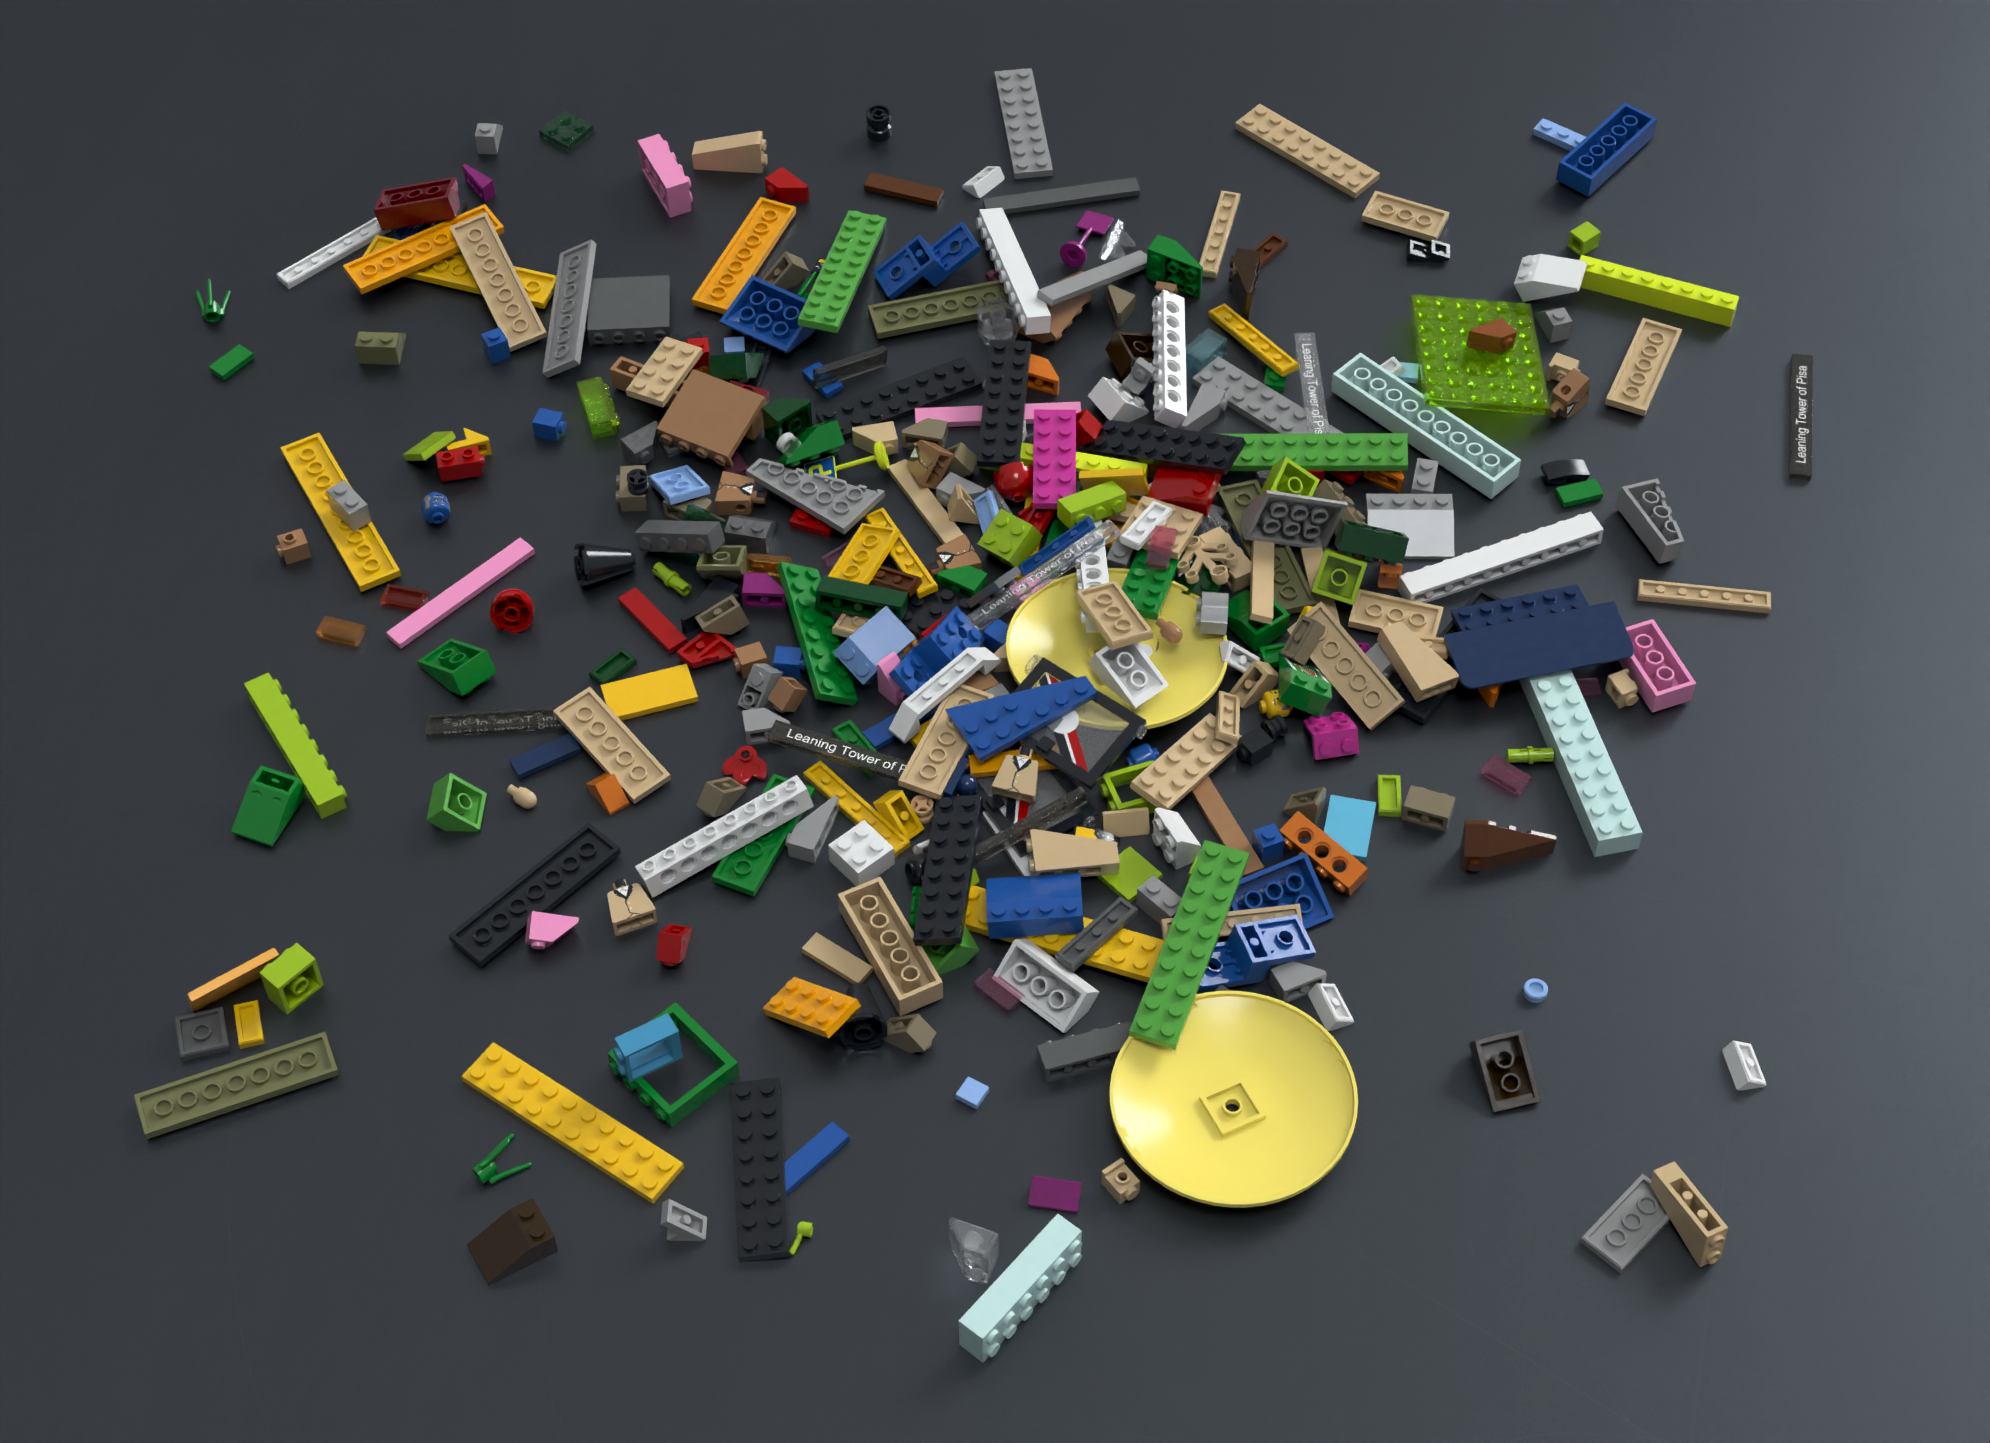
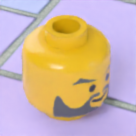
M1279 689L1263 693L1262 700L1259 701L1261 714L1265 713L1269 720L1276 714H1279L1282 718L1287 717L1290 714V710H1293L1292 706L1279 702Z

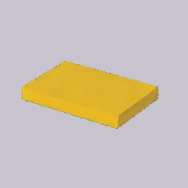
M1143 468L1079 471V479L1083 490L1113 480L1126 492V496L1148 495L1149 486Z

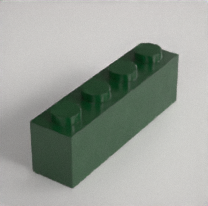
M823 576L816 589L815 608L871 619L887 606L902 622L907 611L908 592Z

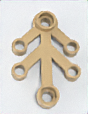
M1192 536L1184 549V555L1178 563L1177 570L1178 573L1185 574L1187 583L1194 584L1199 581L1198 572L1202 565H1204L1210 571L1212 581L1217 585H1222L1229 578L1227 567L1225 565H1216L1213 561H1225L1227 566H1233L1238 563V558L1235 552H1229L1228 544L1225 542L1203 543L1200 537ZM1204 551H1216V553H1206ZM1193 555H1195L1196 559L1190 568L1189 562Z

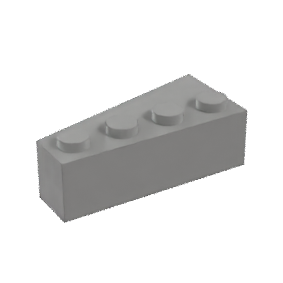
M1656 478L1622 487L1615 506L1660 564L1678 559L1684 539L1677 522L1672 519V510L1670 507H1667L1665 502L1666 496L1660 490V482Z

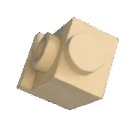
M1556 352L1548 365L1546 380L1554 379L1561 382L1573 368L1580 372L1578 369L1579 360Z
M1628 668L1611 674L1607 678L1605 690L1618 708L1627 705L1631 706L1639 699L1636 695L1638 691L1637 685L1629 678L1630 671Z
M1122 1158L1102 1170L1101 1184L1119 1204L1126 1200L1130 1201L1138 1195L1140 1180L1125 1165V1161Z

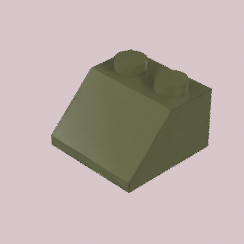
M358 332L355 349L359 364L399 365L406 333Z
M721 545L713 554L701 553L696 570L703 579L713 580L716 575L725 579H744V573H747L749 569L747 546Z

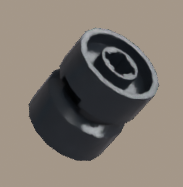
M884 105L869 107L866 111L867 136L876 142L889 139L892 135L890 109Z

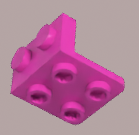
M1335 712L1331 716H1311L1309 719L1304 720V726L1312 736L1313 758L1315 760L1359 753L1358 728L1347 714Z

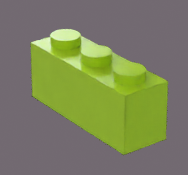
M1113 480L1057 500V517L1069 529L1087 516L1093 522L1126 511V492Z

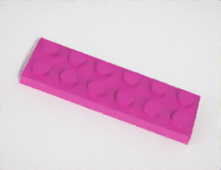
M1034 409L1033 509H1057L1058 499L1076 493V410Z

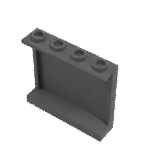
M670 275L593 278L588 303L587 331L589 344L658 342L665 337H669Z

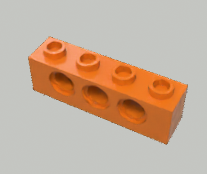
M1299 811L1279 830L1284 839V846L1289 850L1293 848L1298 853L1297 855L1306 852L1311 864L1315 867V871L1322 878H1329L1333 882L1332 885L1339 892H1346L1351 896L1369 877L1368 868ZM1305 837L1311 839L1310 842L1306 844H1302L1299 842L1302 838ZM1320 852L1328 853L1325 858L1317 857V854ZM1338 866H1343L1346 868L1343 872L1340 873L1334 871V869Z

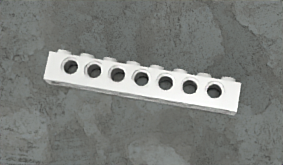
M1163 289L1152 301V336L1154 339L1152 347L1154 359L1152 364L1157 368L1153 375V410L1155 421L1177 428L1187 417L1185 303L1183 297Z
M1102 519L1094 522L1098 530L1097 533H1100L1101 536L1098 534L1091 537L1094 538V541L1093 539L1090 541L1087 539L1086 541L1089 544L1084 541V544L1081 543L1079 545L1081 549L1078 547L1073 549L1074 555H1078L1075 556L1076 581L1081 582L1078 583V591L1109 582ZM1079 604L1081 624H1085L1086 633L1099 632Z
M797 775L636 865L635 868L642 884L652 898L812 808L813 803L809 792Z

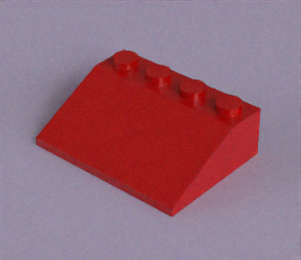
M1159 465L1147 497L1202 513L1203 516L1207 517L1222 474Z

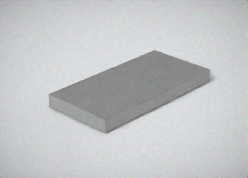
M1643 1173L1580 1240V1243L1620 1274L1670 1222L1669 1216L1650 1186L1651 1179Z

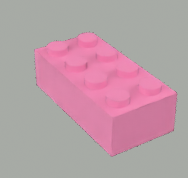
M660 134L637 140L641 170L669 217L692 211L691 202H693V197L689 190L692 187L690 178L688 176L685 177L683 167L677 163L674 152H670L667 141H663Z
M1654 619L1625 627L1633 644L1634 653L1630 658L1618 661L1623 669L1628 668L1630 671L1629 678L1636 683L1638 692L1650 711L1653 713L1691 701L1696 682Z

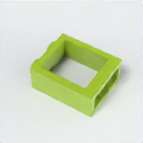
M1154 760L1109 772L1102 776V784L1099 785L1102 797H1106L1108 800L1109 811L1148 807L1149 814L1155 812L1157 807L1143 797L1121 803L1114 788L1131 783Z

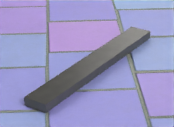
M1136 177L985 198L983 199L984 209L1003 208L1005 214L1138 196L1140 195V188Z

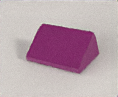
M1032 1176L1028 1206L1078 1214L1082 1183Z

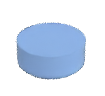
M1533 978L1525 983L1523 995L1529 1002L1540 1003L1546 999L1548 986L1544 981Z

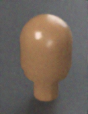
M1162 617L1156 621L1155 624L1160 628L1161 636L1169 643L1176 644L1181 641L1183 633L1175 623L1171 621L1166 622Z

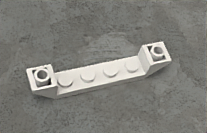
M985 647L966 648L902 702L889 727V732L905 744L921 730L919 719L976 671L979 670L984 675H987L1001 663V659Z

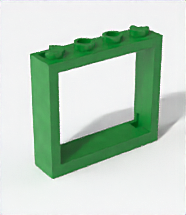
M676 1002L652 1020L668 1013L675 1026L719 1069L672 1105H669L642 1077L629 1082L626 1075L621 1076L616 1066L618 1061L613 1049L608 1052V1066L613 1070V1074L616 1076L619 1074L623 1078L626 1087L630 1091L635 1090L639 1094L641 1102L647 1107L650 1105L654 1109L657 1118L665 1120L671 1127L739 1076L738 1062Z

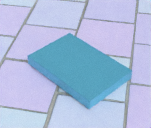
M1336 795L1330 796L1324 832L1359 861L1366 862L1376 802ZM1320 852V854L1328 855L1326 852Z

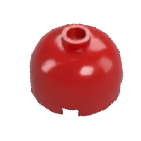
M1014 462L1001 466L1000 472L997 474L995 471L993 480L999 495L1006 500L1021 502L1033 493V466L1029 464V467L1024 466L1023 462Z
M505 589L498 593L491 603L490 618L492 623L500 630L503 628L510 630L509 633L522 632L530 626L533 620V601L526 592L520 589Z

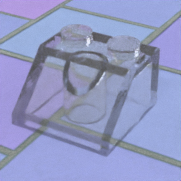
M950 1217L949 1245L963 1275L974 1282L988 1283L999 1258L998 1233Z

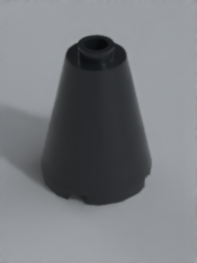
M584 543L576 544L574 550H578V556H574L575 574L577 580H582L579 584L582 587L632 571L633 566L636 565L635 555L629 549Z
M854 984L848 988L846 995L856 998L861 1007L839 1028L840 1040L845 1046L847 1044L854 1046V1050H870L878 1047L884 1037L886 1039L887 1024L870 988L865 984Z

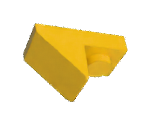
M463 428L465 440L446 445L447 451L478 446L479 454H484V456L492 454L489 438L466 428Z

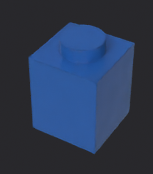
M500 327L481 334L484 352L491 364L511 357L508 340Z
M539 408L532 421L535 437L557 442L567 428L563 413Z
M999 619L987 625L983 631L985 638L984 646L995 653L1006 643L1009 625Z
M776 646L773 667L784 672L782 677L801 679L802 670H806L801 648Z
M1274 823L1253 830L1252 848L1262 864L1283 857L1284 839Z

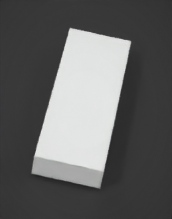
M1153 501L1121 535L1120 543L1139 551L1172 515V508Z

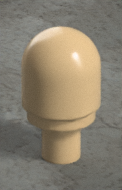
M512 784L507 788V792L513 796L516 804L525 809L535 806L537 797L525 787L517 788Z

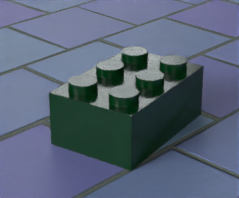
M1340 519L1334 545L1343 555L1354 557V553L1360 554L1362 559L1375 561L1378 558L1384 561V564L1396 566L1397 563L1403 564L1409 538L1401 532Z

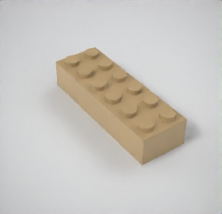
M877 877L839 893V911L868 962L873 967L875 974L900 1016L942 999L943 982L922 946H915L913 942L914 933L882 878Z

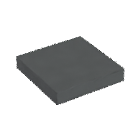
M223 1007L175 1017L181 1061L230 1051Z

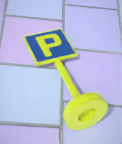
M880 440L874 443L875 455L838 466L835 465V457L830 456L804 464L805 473L814 475V473H819L837 478L836 471L874 460L877 461L879 468L882 470L889 469L890 465L885 446Z

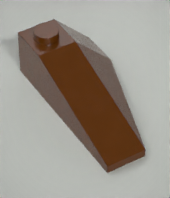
M1465 820L1460 845L1462 870L1485 871L1554 853L1556 836L1533 830L1527 832L1516 831V827L1511 825L1507 828L1498 827L1496 822Z

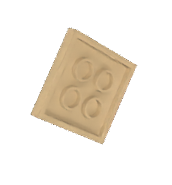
M1142 496L1119 532L1118 541L1120 542L1121 535L1153 501L1172 508V515L1142 546V549L1178 560L1202 522L1203 514Z

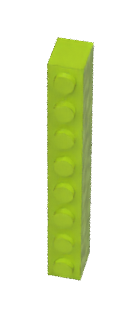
M268 672L244 683L249 700L295 776L302 779L305 793L320 818L323 819L347 808L344 800L347 794L343 786L336 784L338 780L334 771L327 769L328 763L323 754H318L319 749L315 740L308 738L310 734L305 724L300 725V717L296 709L291 710L288 696L281 694L282 688L277 679L273 680Z

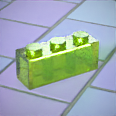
M601 376L577 382L579 398L593 439L618 434L617 425L620 424L618 413H613V410H615L612 398H608L610 396L607 384H603Z

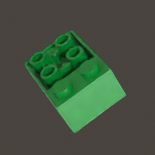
M1158 234L1147 249L1146 278L1155 282L1176 284L1179 291L1198 298L1201 297L1203 267L1176 240Z
M825 421L808 427L776 462L784 464V467H793L801 464V459L805 461L821 457V452L823 454H830L839 451V446L845 445L838 421Z
M1244 590L1228 600L1227 626L1254 652L1258 651L1259 647L1266 646L1288 632L1290 614L1276 601H1273L1272 623L1266 624L1250 620V591Z
M261 765L249 782L231 833L272 847L306 796L302 779Z

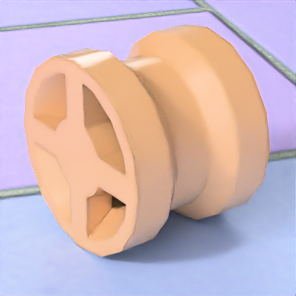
M926 795L915 796L911 801V806L922 824L930 822L934 816V802L932 798Z

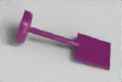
M1087 210L1076 225V228L1086 232L1079 242L1068 241L1062 245L1060 249L1062 261L1071 267L1082 266L1087 258V251L1082 245L1091 232L1104 236L1114 218Z

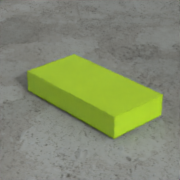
M1377 775L1378 816L1401 817L1400 775Z

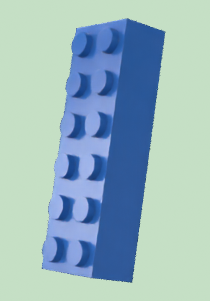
M1624 102L1559 161L1556 180L1589 197L1654 137L1657 119Z

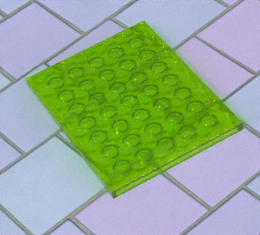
M1411 294L1410 307L1425 406L1549 415L1551 408L1531 304ZM1502 318L1517 331L1513 348L1498 354L1471 349L1466 346L1470 329Z

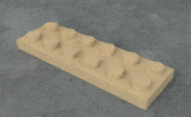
M1643 318L1606 397L1605 404L1645 416L1679 341L1682 329Z
M1319 602L1304 615L1325 626L1322 636L1310 655L1311 660L1366 726L1373 730L1406 701L1322 602ZM1298 621L1287 629L1290 635L1293 632Z
M961 684L944 698L901 774L898 786L935 799H941L943 791L960 758L964 757L969 749L968 744L947 715L946 709L994 698V695Z
M588 687L553 710L554 716L606 773L615 774L624 793L634 804L671 780L669 772L591 687Z
M1209 713L1131 781L1130 788L1157 808L1170 810L1237 750L1238 742L1234 745L1215 739L1216 717Z

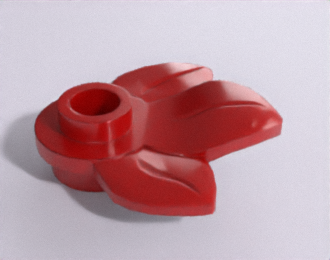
M745 745L740 747L734 756L725 761L722 773L723 775L733 774L734 780L745 786L753 776L760 780H765L767 777V766L765 761L758 757L757 751L752 746ZM743 754H750L748 758H742Z

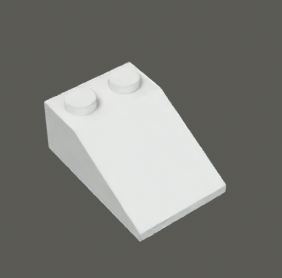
M1545 254L1528 255L1522 258L1514 286L1523 302L1578 292L1587 263L1586 261Z
M1138 643L1114 650L1107 645L1095 653L1087 662L1100 681L1133 709H1136L1169 686Z

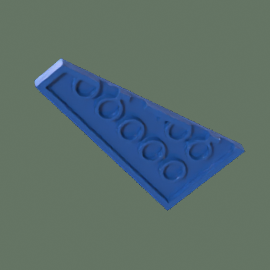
M1082 676L948 708L946 713L981 763L1098 697V693L1088 678Z

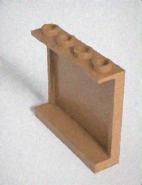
M693 369L656 429L661 441L670 445L672 443L686 452H695L701 458H710L719 465L733 467L734 464L731 457L760 409L766 406L767 402L765 396Z

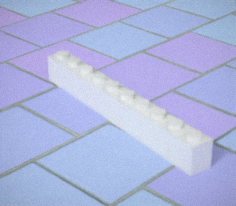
M1003 208L979 209L976 227L980 229L981 239L985 241V248L990 252V260L994 261L995 271L999 273L1000 282L1004 284L1005 294L1009 295V303L1014 307L1015 316H1018L1019 326L1023 327L1026 335L1050 333L1051 314L1046 303L1037 297L1038 285Z
M1592 512L1579 514L1573 518L1541 527L1529 533L1520 534L1508 540H1502L1490 546H1484L1452 559H1446L1440 563L1425 566L1413 572H1407L1399 577L1398 591L1404 599L1427 603L1601 544L1604 529Z

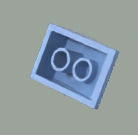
M885 606L850 635L833 653L863 685H868L877 678V663L893 651L899 656L916 637Z

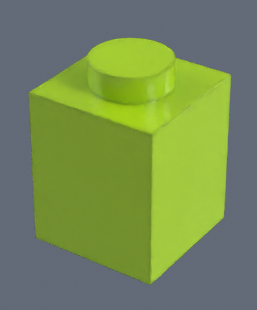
M1586 221L1570 231L1567 246L1580 256L1585 255L1599 246L1601 231Z

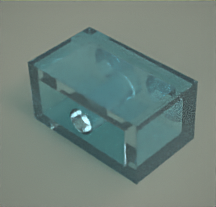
M1209 328L1202 334L1200 333L1194 341L1185 346L1186 367L1198 374L1216 357L1222 358L1227 354V339Z

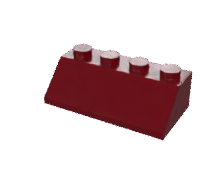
M456 177L382 190L373 210L381 230H396L400 227H414L417 224H431L439 220L449 221L456 218L460 208Z

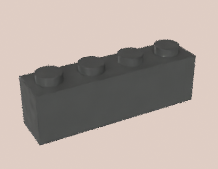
M647 520L635 532L640 551L713 554L725 541L720 522Z
M1130 1021L1115 1023L1110 1027L1092 1029L1087 1033L1069 1035L1064 1039L1046 1041L1041 1045H1037V1061L1045 1082L1114 1065L1122 1046L1129 1037Z

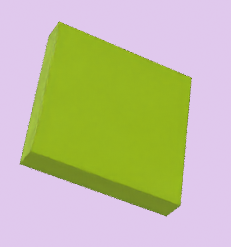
M453 431L434 432L405 452L403 456L406 461H425L455 440L456 436Z
M1131 846L1119 854L1118 874L1096 876L1119 897L1121 896L1129 903L1137 899V888L1153 875L1159 880L1162 879V873Z

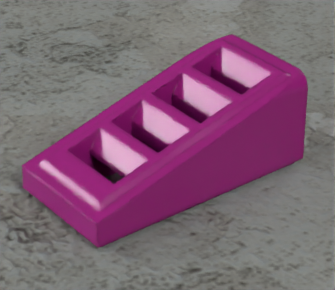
M467 164L462 166L465 181L482 200L487 202L496 195L492 179Z

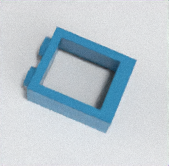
M668 1013L614 1038L616 1048L613 1049V1052L618 1061L616 1062L617 1069L621 1076L626 1075L629 1082L683 1058L679 1031Z

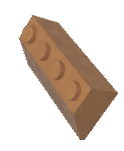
M1080 271V272H1077V273H1075V274H1072V275H1070V276H1068V277H1065V278H1063V279H1061V280H1058L1057 282H1060V281L1065 280V279H1067V278H1070V277H1072V276H1075V275H1078V274H1080V273H1083V271ZM1096 288L1053 306L1046 303L1051 314L1050 333L1026 335L1023 327L1017 329L1018 333L1043 344L1049 341H1057L1062 336L1061 332L1072 324L1073 317L1082 312V306L1093 298L1091 295L1095 292Z

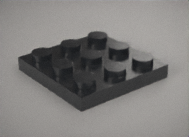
M936 582L938 591L920 599L915 593L908 598L907 611L902 623L916 638L920 639L919 634L955 606L966 615L969 621L974 618L981 609V606L976 604L970 608L966 602L970 597Z

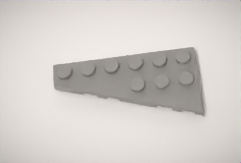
M761 458L746 470L747 477L754 478L755 482L843 534L848 532L885 497L884 490H869L865 485L847 484L846 480L819 473H814V475L804 473L803 469L796 468V470L785 468L784 464Z

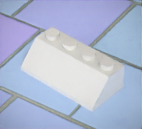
M1015 939L992 977V980L1063 1033H1066L1089 1011L1100 993L1029 939Z

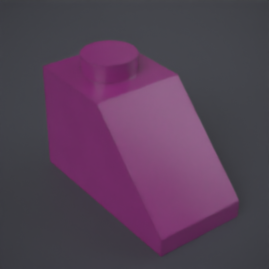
M744 573L742 588L743 607L787 608V600L783 588L766 573Z

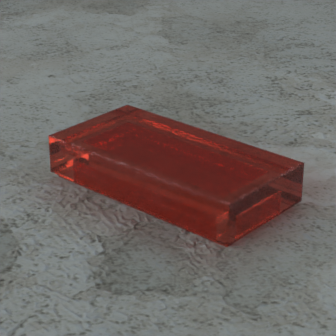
M387 584L380 602L381 605L417 611L427 603L430 595L429 591Z

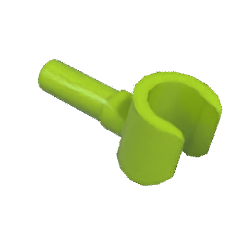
M802 1221L798 1224L797 1235L790 1248L791 1255L795 1254L803 1237L811 1238L813 1233L812 1223Z

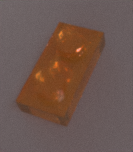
M749 553L747 559L749 573H766L769 576L780 577L777 566L780 562L792 564V557Z

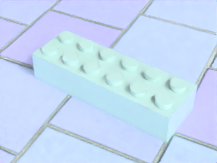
M1057 1214L959 1320V1345L981 1362H984L989 1356L993 1357L998 1352L1000 1344L1004 1339L1011 1338L1017 1329V1325L1022 1320L1026 1321L1030 1317L1034 1306L1038 1302L1042 1303L1047 1298L1050 1289L1055 1284L1059 1285L1062 1282L1066 1271L1079 1263L1082 1257V1231Z

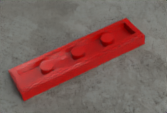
M636 587L618 597L619 603L669 654L688 643L687 638Z

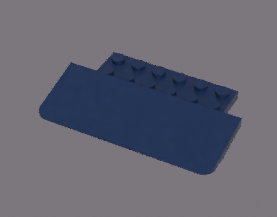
M1578 585L1451 609V617L1459 632L1444 635V643L1454 670L1459 674V681L1462 686L1467 689H1478L1630 658L1634 653L1633 644L1615 602L1589 606Z

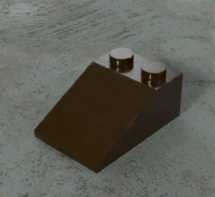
M1237 248L1235 256H1231L1230 268H1233V271L1230 270L1228 282L1232 283L1231 291L1243 319L1249 322L1258 284L1261 251Z
M1116 331L1105 350L1121 378H1126L1130 374L1135 361L1139 357L1148 363H1153L1154 351L1152 347L1154 339L1152 334L1124 331Z
M1522 1029L1474 1040L1469 1043L1475 1068L1493 1113L1541 1101Z
M533 1198L509 1209L467 1244L489 1286L558 1252L555 1236Z

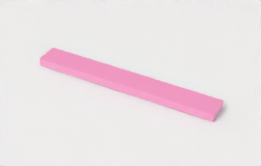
M1081 403L1026 404L1024 421H1026V424H1034V409L1076 410V413L1081 412ZM983 406L915 408V424L924 419L931 418L948 421V427L981 426Z
M521 537L388 630L386 632L387 638L402 649L534 555V548Z

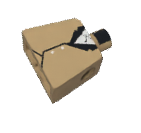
M1021 746L1017 756L1006 755L992 784L993 794L1035 804L1039 765L1037 761L1031 760L1033 753L1031 748Z
M618 879L613 883L614 890L608 892L607 897L615 937L658 922L655 906L640 884L627 885L624 879Z

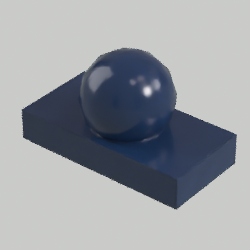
M963 756L960 758L943 791V797L957 796L958 793L962 796L974 795L977 791L978 782L976 778L968 774L970 759Z

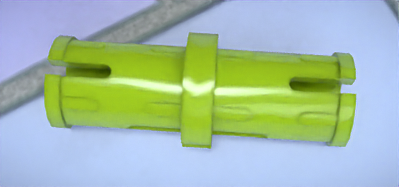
M661 562L654 565L652 573L662 579L667 587H672L681 596H686L690 593L689 589L692 586L680 578L676 571H671Z
M1527 746L1522 749H1506L1507 763L1522 762L1533 764V762H1553L1554 758L1553 747L1533 748L1532 746Z

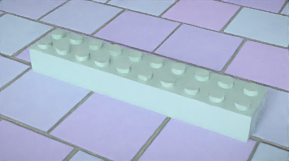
M1362 353L1356 355L1333 373L1331 388L1333 393L1392 433H1408V443L1432 460L1439 461L1438 464L1488 498L1492 499L1518 477L1521 464L1520 458Z
M1572 670L1519 680L1547 747H1553L1554 764L1594 857L1638 849L1643 833Z

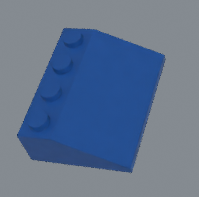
M753 275L719 321L722 325L786 354L811 336L816 330L798 325L799 315L807 299Z
M1306 852L1242 878L1229 910L1238 911L1300 904L1302 922L1305 929L1334 917Z
M1080 873L987 879L986 906L989 939L1080 933L1084 929Z

